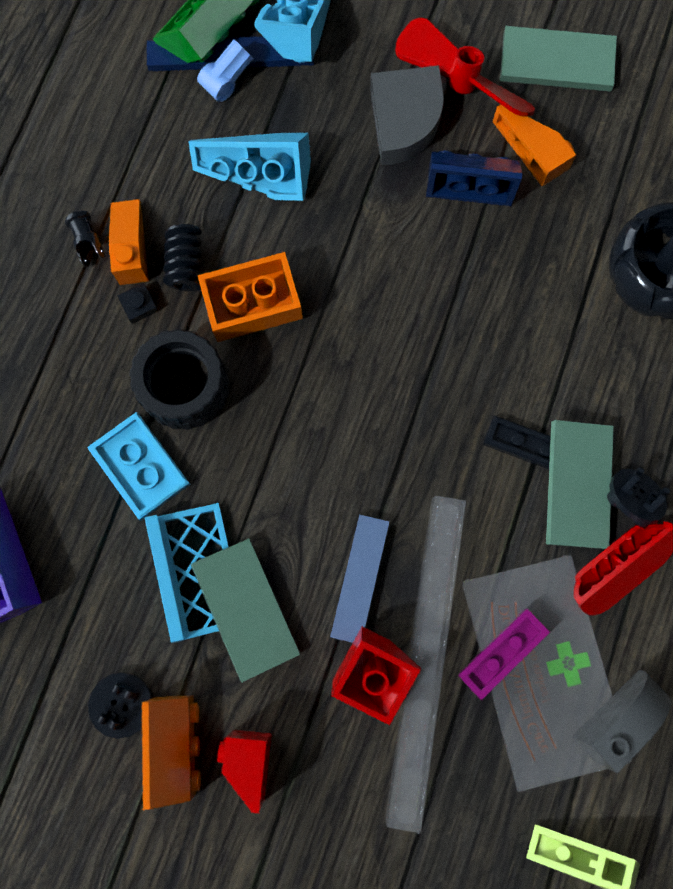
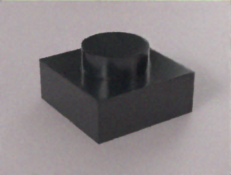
M144 283L117 295L132 324L158 312Z

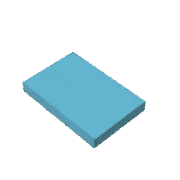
M138 412L87 447L140 521L191 485Z

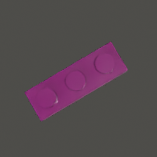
M526 608L457 675L482 700L550 632Z

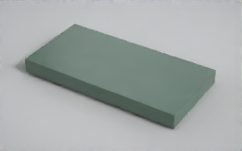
M505 26L500 81L612 91L614 87L617 36Z
M561 420L551 421L547 545L598 549L609 547L611 504L607 499V494L610 492L609 485L612 478L614 426Z
M250 539L191 563L192 570L241 683L300 655Z

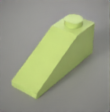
M538 825L534 827L526 857L529 860L604 889H635L640 866L634 859Z

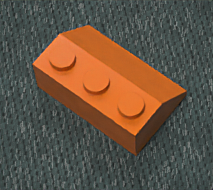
M193 695L155 697L142 702L143 810L189 802L196 795V791H200V770H195V757H199L200 739L199 736H194V723L199 721V705L194 703Z

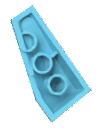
M277 0V3L273 6L267 4L261 9L255 20V28L283 58L293 59L299 63L312 62L320 42L331 0Z
M273 133L189 141L193 171L221 181L228 180L242 185V188L249 191L256 190L262 192L274 200L303 201L305 199L311 164L309 133Z

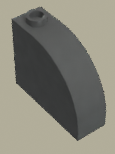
M439 65L371 73L370 92L381 166L397 164L412 159L430 145L438 131L443 108V95H446L447 92L446 79L441 77Z
M638 670L572 738L594 762L618 773L659 730L671 709L672 700L646 671Z

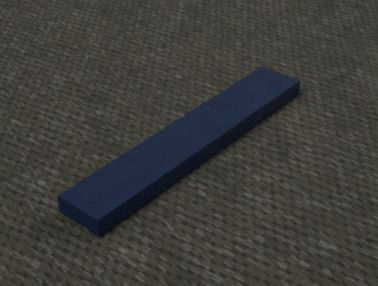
M264 37L225 38L222 42L216 43L211 48L213 50L212 55L205 61L200 62L198 60L187 63L154 41H147L148 71L200 70L208 63H215L233 40L253 57V60L246 68L314 65V57L312 62L299 63L293 59L283 58Z

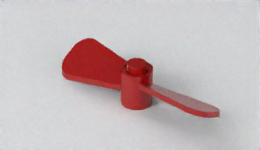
M426 18L412 20L399 35L395 53L400 60L418 67L439 65L440 75L449 78V85L455 92L468 94L478 87L510 112L522 117L533 115L535 108L531 103L480 75L484 54L478 48L463 46L457 49Z

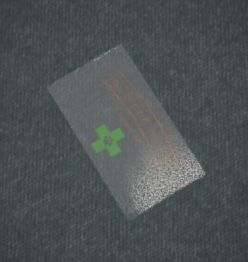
M563 555L560 558L471 580L466 579L462 582L480 652L526 608L550 632L491 690L518 792H524L531 788L607 769L594 762L572 738L612 697L589 615L579 608L573 596L576 583L575 576L577 574L571 555Z

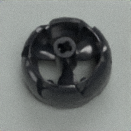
M673 202L657 204L637 213L619 232L613 242L609 255V274L612 281L616 284V293L628 307L647 317L662 316L664 317L663 320L673 319ZM661 233L671 239L657 253L640 241L642 237L646 234ZM655 262L656 268L661 273L667 275L664 289L652 283L639 268L641 264Z

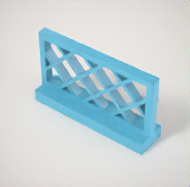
M219 503L162 516L144 517L171 644L218 632L219 630L216 625L207 627L213 619L212 614L196 605L202 594L201 589L193 602L181 596L179 588L186 577L197 584L198 581L196 577L189 574L192 569L191 564L184 571L174 564L173 556L181 547L195 556L191 562L194 563L198 558H205L201 553L210 540L220 545L222 550L229 547ZM214 512L216 525L210 534L195 525L201 514ZM195 516L191 522L185 519ZM179 520L188 525V528L178 541L167 533L165 522ZM191 529L207 537L198 552L183 544ZM217 529L220 540L213 536ZM169 540L176 544L172 552ZM176 571L183 574L179 582L177 580ZM182 601L190 605L186 613L184 612ZM193 608L209 617L202 629L189 632L186 618Z

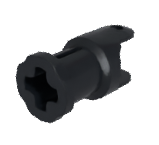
M78 211L69 214L66 217L65 224L68 228H71L74 236L73 245L80 262L85 267H89L90 263L87 254L91 249L94 248L101 258L105 257V252L98 234L94 233L92 229L90 213L88 211Z

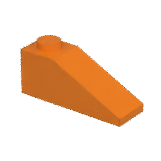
M501 104L497 106L493 119L494 125L541 186H544L570 169L576 154L572 144L565 140L559 132L529 117L516 115Z
M140 199L111 203L109 230L111 272L119 285L149 282Z

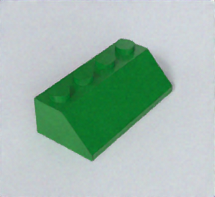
M187 0L155 35L153 40L156 44L187 63L198 60L203 62L212 55L213 50L211 48L216 43L222 42L230 34L228 29L232 24L239 23L246 16L245 10L247 7L256 4L259 0Z

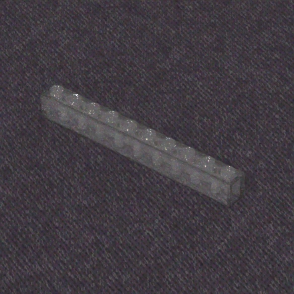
M434 496L431 500L409 658L421 668V671L401 707L385 817L388 828L421 833L466 500Z

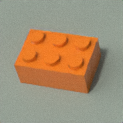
M285 252L197 275L211 328L217 342L303 319L300 301Z

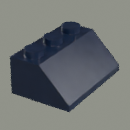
M446 150L432 151L426 197L511 206L522 180L520 162L507 157L489 158L482 157L479 154L462 155L453 154Z

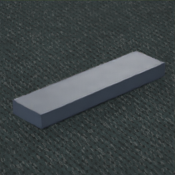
M359 514L331 638L353 643L361 627L366 625L389 521Z

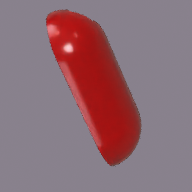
M663 521V524H650L644 528L636 525L585 565L575 576L576 583L573 596L579 608L587 615L601 614L613 607L658 570L673 553V524Z

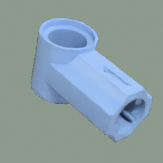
M233 40L215 63H208L201 69L198 75V82L218 102H222L232 94L235 88L234 81L253 60V57Z

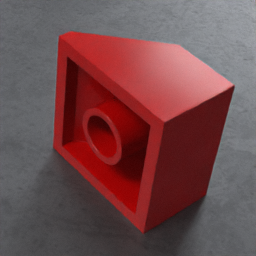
M362 626L332 680L331 696L390 725L421 668L392 641Z
M233 730L224 738V742L220 741L217 762L223 763L222 774L252 813H259L265 801L272 733Z

